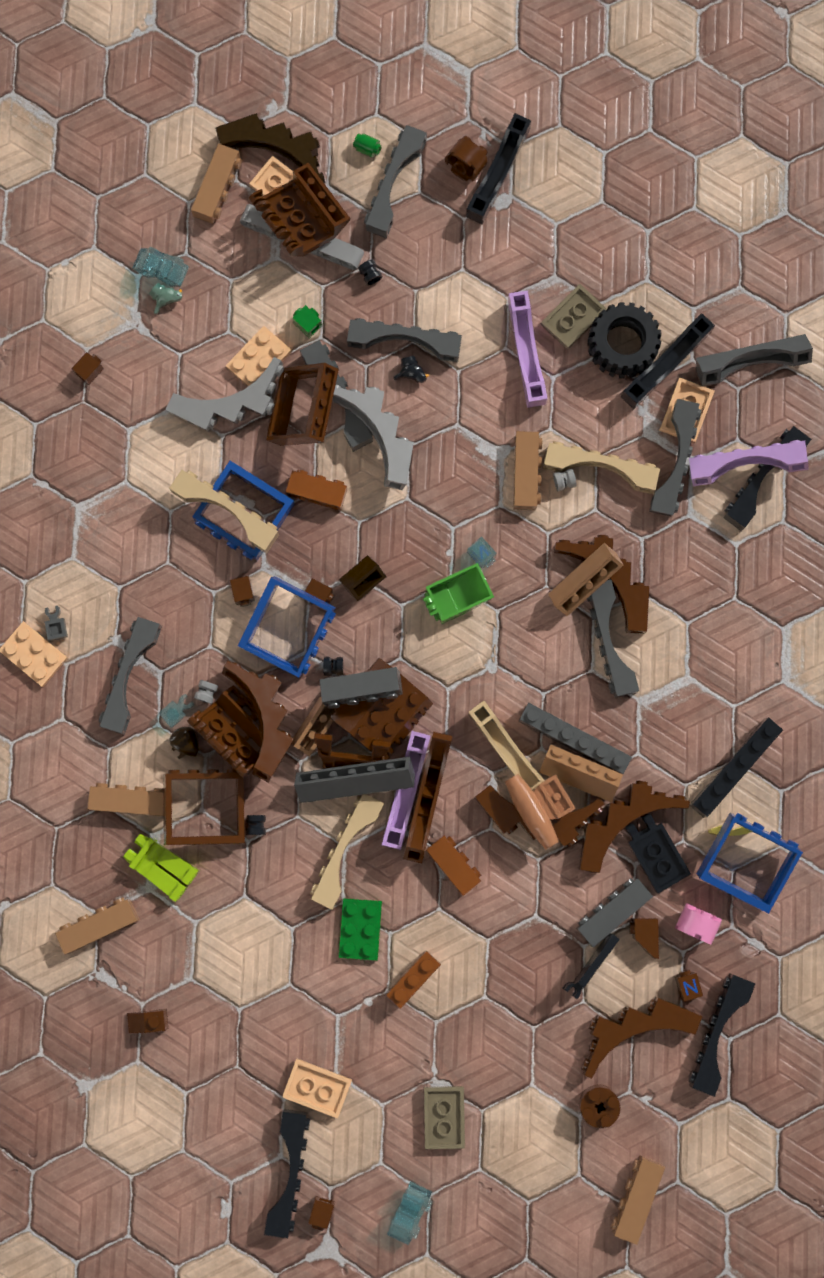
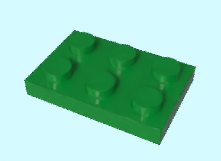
M343 898L339 958L378 961L382 901Z

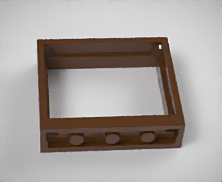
M325 362L284 368L279 377L266 440L279 446L324 443L339 369ZM317 377L305 433L286 435L298 379Z
M198 769L188 770V773H180V770H168V774L163 775L164 845L245 843L244 778L235 769H227V773H219V769H208L207 773H200ZM236 779L237 835L172 837V780Z

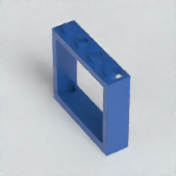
M230 460L214 483L213 490L219 492L231 473L283 505L272 522L278 531L294 507V500ZM202 502L192 516L194 521H196L195 525L199 526L202 530L207 528L212 531L210 534L216 539L220 540L223 538L227 541L226 545L234 550L238 548L243 551L242 555L250 560L254 558L258 561L263 551L257 547L255 549L249 547L202 517L210 503Z
M273 576L270 578L238 646L297 677H301L303 674H307L311 666L309 661L311 657L314 658L319 650L317 645L320 640H324L328 632L325 628L328 622L332 623L336 616V613H334L336 607ZM278 586L326 610L299 667L251 643Z
M729 813L696 874L701 880L769 914L803 852L798 848V843L790 839L788 841L781 839L782 835L773 830L770 833L765 831L763 825L755 821L753 824L748 822V818L740 813L736 815ZM735 823L789 850L786 859L763 899L709 872Z

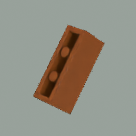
M299 469L297 472L292 470L286 488V495L339 511L342 510L347 493V486L344 485V482L339 480L328 481L326 477L321 475L310 476L308 472Z
M444 835L426 851L464 896L481 882L479 877L482 875L475 866L471 869L467 864L469 861L467 856L462 851L458 853L454 848L457 845L450 836L446 838Z
M426 950L386 993V996L401 1009L440 967L441 963Z

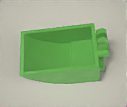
M476 563L426 586L423 601L430 616H434L436 621L440 620L441 624H444L481 606L494 598V595L479 564Z

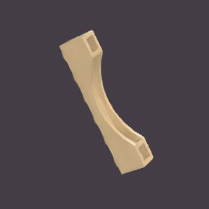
M556 441L548 444L543 469L562 473L579 466L602 467L620 475L636 491L653 494L656 490L660 468H656L654 464L645 463L643 465L633 459H619L616 455H600L599 451H583L581 447H566L563 443Z
M184 470L180 471L169 487L173 494L187 503L206 502L229 511L243 525L250 543L264 553H268L279 536L277 527L270 522L264 523L260 520L262 517L252 511L250 514L244 510L246 508L238 501L233 503L229 500L230 497L222 491L216 492L213 490L214 486L204 480L202 483L197 479L198 476L190 470L187 472Z
M481 702L468 712L469 717L514 776L519 774L534 792L538 784L545 780L522 754L486 702Z
M367 794L357 796L353 805L356 809L353 814L349 813L345 821L347 827L345 831H340L336 839L339 843L336 849L332 848L327 859L330 862L327 867L323 866L319 874L321 880L319 884H314L310 892L313 895L311 900L331 910L334 909L342 892L339 870L346 847L360 830L376 822L384 806L383 802Z

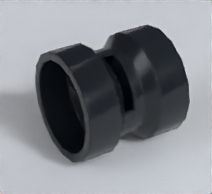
M373 259L362 263L358 267L360 274L365 276L364 281L367 286L373 285L383 278L381 272L377 270V264Z
M324 657V676H330L331 674L343 676V657H337L336 659Z
M246 815V821L248 822L246 835H266V829L264 828L266 815Z

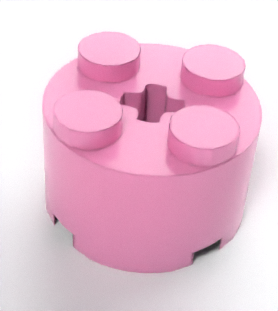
M686 903L675 929L712 945L722 919Z

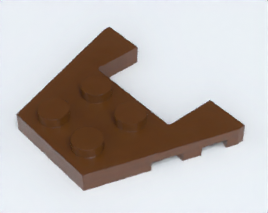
M317 733L314 735V743L317 745V752L319 757H321L323 769L383 761L391 746V742L373 740L372 756L331 751L332 735Z

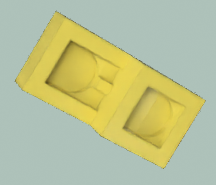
M723 825L709 829V834L718 835ZM739 827L731 829L728 836L748 834L752 831Z

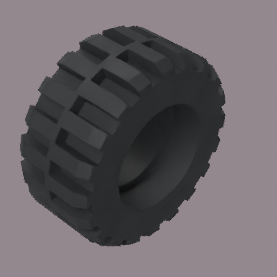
M620 302L617 307L612 304L608 306L607 310L603 309L593 321L587 341L589 346L588 352L590 356H593L592 362L595 365H600L599 370L603 373L605 370L608 371L611 377L617 374L619 378L625 379L626 375L632 378L637 373L642 374L647 367L652 365L661 346L660 338L662 336L661 330L658 329L659 323L657 320L653 321L654 315L650 311L646 313L644 311L645 307L641 305L637 308L634 307L635 303L631 302L629 305ZM616 327L633 329L641 339V348L638 352L630 355L617 353L608 344L607 335L609 331Z

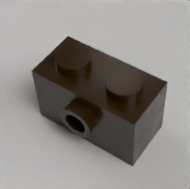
M367 555L344 574L339 581L347 592L359 601L387 576L379 565Z

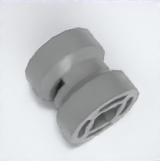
M568 469L564 473H553L557 491H562L566 487L574 488L577 486L573 469Z
M200 680L198 684L199 690L195 692L194 698L212 704L214 700L213 694L217 691L218 686Z

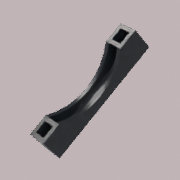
M516 113L513 115L495 158L467 207V218L483 225L530 131L532 120Z
M701 313L650 367L623 390L621 398L630 407L635 409L712 333L715 325Z
M795 426L790 430L786 429L779 437L782 439L780 444L799 440L805 441L806 447L812 440ZM759 464L758 468L760 470L758 473H752L746 481L749 483L746 489L742 487L735 496L738 498L734 504L730 502L724 510L727 513L724 519L741 532L756 514L757 493L761 482L766 474L776 466Z
M769 717L763 719L737 753L695 797L689 806L703 818L708 817L780 735L783 729Z
M733 974L725 977L722 984L724 988L722 996L719 995L716 1000V1013L712 1014L709 1020V1032L705 1033L702 1039L704 1046L702 1051L697 1053L695 1063H697L695 1071L692 1070L688 1078L690 1087L715 1097L722 1079L717 1061V1047L720 1034L732 1014L743 1005L749 1003L756 983Z
M283 1110L280 1134L288 1149L290 1173L283 1195L268 1211L264 1235L288 1239L289 1234L294 1232L295 1220H292V1214L297 1212L298 1206L295 1194L300 1192L301 1179H298L299 1171H303L304 1159H301L302 1151H306L307 1139L304 1138L305 1130L309 1131L310 1118H307L308 1112Z

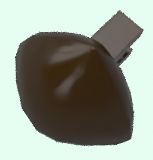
M186 726L175 730L171 734L169 741L173 747L172 751L180 752L178 759L186 755L196 757L199 747L196 731L192 727Z

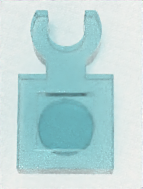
M186 694L180 697L178 704L172 701L159 712V715L171 728L186 716L183 712L185 709H191L194 706L193 702H190L188 705L184 704V700L188 697Z

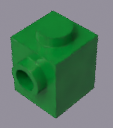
M305 305L303 308H298L293 314L294 325L309 339L322 327V320L314 308L309 309Z

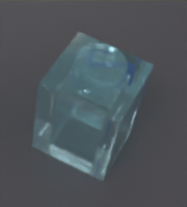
M482 536L467 549L469 556L479 564L481 569L485 566L489 568L496 561L497 553Z

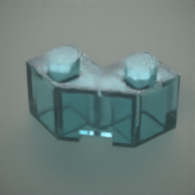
M153 247L140 248L132 269L145 277L158 278L170 287H181L189 266L183 263L184 260L180 257L170 256Z
M410 1181L401 1198V1203L393 1216L387 1235L409 1245L412 1238L416 1239L420 1231V1227H418L420 1218L424 1211L428 1212L431 1207L432 1200H430L432 1191Z

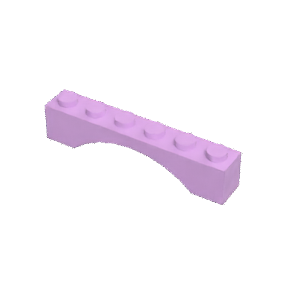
M528 290L509 293L508 305L527 408L546 405L547 393L536 350Z
M794 440L787 444L774 443L767 447L755 446L747 450L735 449L727 453L716 452L712 455H696L693 458H689L693 486L712 484L726 472L748 464L772 465L782 468L787 472L809 470L805 441Z
M415 731L411 732L405 757H410L415 773L414 787L396 790L382 842L383 846L399 850L402 848L430 735Z

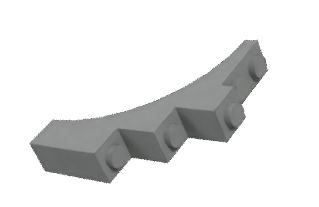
M274 357L264 373L254 383L228 397L198 400L173 393L165 410L206 431H210L211 428L215 427L218 420L216 418L217 415L238 424L246 414L245 408L266 417L267 413L270 414L274 407V400L268 394H272L276 386L274 383L276 377H280L283 372V362Z
M335 385L332 402L350 410L360 418L370 429L379 444L385 468L384 486L403 490L407 484L414 442L403 437L395 438L399 417L394 416L390 412H381L385 391H381L376 387H366L364 392L360 393V391L355 389L347 390Z

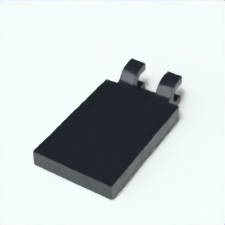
M646 814L641 818L647 828L638 832L635 825L631 823L625 829L632 838V840L628 841L631 850L655 892L658 894L691 875L663 824L659 823L656 825L651 814Z
M612 933L607 935L577 975L575 981L565 983L562 989L568 992L571 988H574L572 996L578 999L581 990L585 988L620 939Z

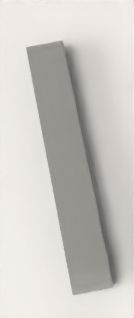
M247 204L239 222L249 229L283 242L284 240L278 239L261 217L263 212L257 211L252 204ZM337 238L310 252L352 270H357L364 255V251L359 247Z

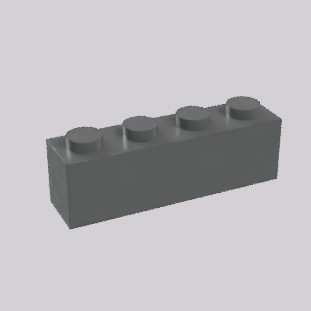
M397 667L320 679L322 703L328 708H338L341 704L357 705L359 701L366 700L367 702H376L378 698L384 697L386 699H395L398 695H403L400 671Z
M632 878L628 879L622 885L624 888L620 892L614 891L607 897L609 899L604 905L600 903L593 909L594 914L589 918L585 916L578 922L579 926L576 929L591 947L596 946L653 897L638 878L634 880Z

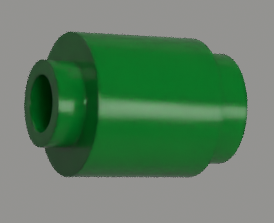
M358 133L355 137L353 148H356V151L374 158L375 155H379L382 145H380V140L364 133Z

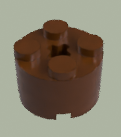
M463 136L446 155L445 163L446 165L450 164L452 167L450 171L464 181L472 179V182L487 165L488 159L486 155L488 152L483 146H478L472 142L468 136Z
M596 1084L590 1086L583 1091L579 1100L582 1117L592 1127L608 1128L616 1122L620 1115L619 1099L614 1091L606 1085ZM602 1102L604 1108H600L598 1111L595 1104Z

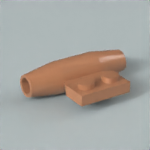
M519 774L505 781L514 806L529 831L546 850L558 843L559 841L550 819H559L576 808L556 774L538 784L534 792Z

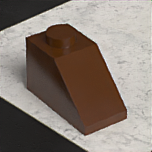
M632 918V922H629V934H632V938L652 958L659 959L658 918Z
M167 1009L127 1013L129 1033H150L169 1029Z

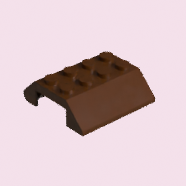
M309 163L294 170L293 180L264 196L263 190L260 189L249 197L256 210L263 212L261 217L273 233L276 234V237L284 240L282 242L284 248H286L290 256L303 257L332 241L350 221L348 214Z
M378 658L367 672L393 667L381 658ZM400 674L403 695H398L395 699L378 698L376 702L359 701L357 705L341 704L329 718L372 752L373 740L391 742V745L394 742L400 746L402 742L399 738L404 740L414 728L411 723L417 725L419 722L415 715L419 713L424 716L426 711L423 708L429 710L433 703ZM390 747V751L388 753L392 755L394 751ZM386 754L384 760H388L390 757Z
M232 685L220 695L215 703L202 712L198 710L187 722L204 737L241 777L245 778L253 771L258 760L261 748V730L258 716L252 703Z

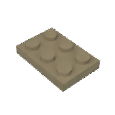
M579 284L541 322V325L568 350L592 326L594 319L598 317L599 313L603 309L607 310V308Z
M464 1086L424 1087L425 1149H465Z

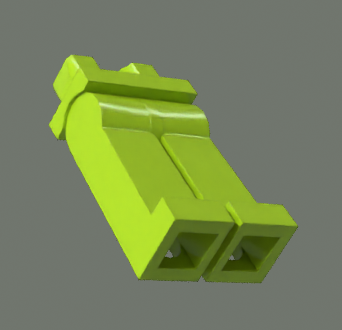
M139 834L134 843L142 849L138 854L129 849L123 856L124 859L130 863L129 867L138 871L174 902H178L188 888L186 885L191 884L200 870L158 843L153 837L149 838ZM162 867H164L165 869H167L169 872H171V873H172L173 875H175L177 878H175L174 876H172L170 873H168V872H167L166 870H164Z

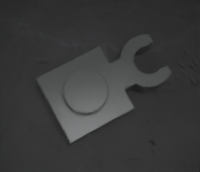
M55 606L56 612L54 614H50L48 607L45 608V614L50 619V621L44 622L48 641L68 637L65 619L59 618L61 614L59 606Z

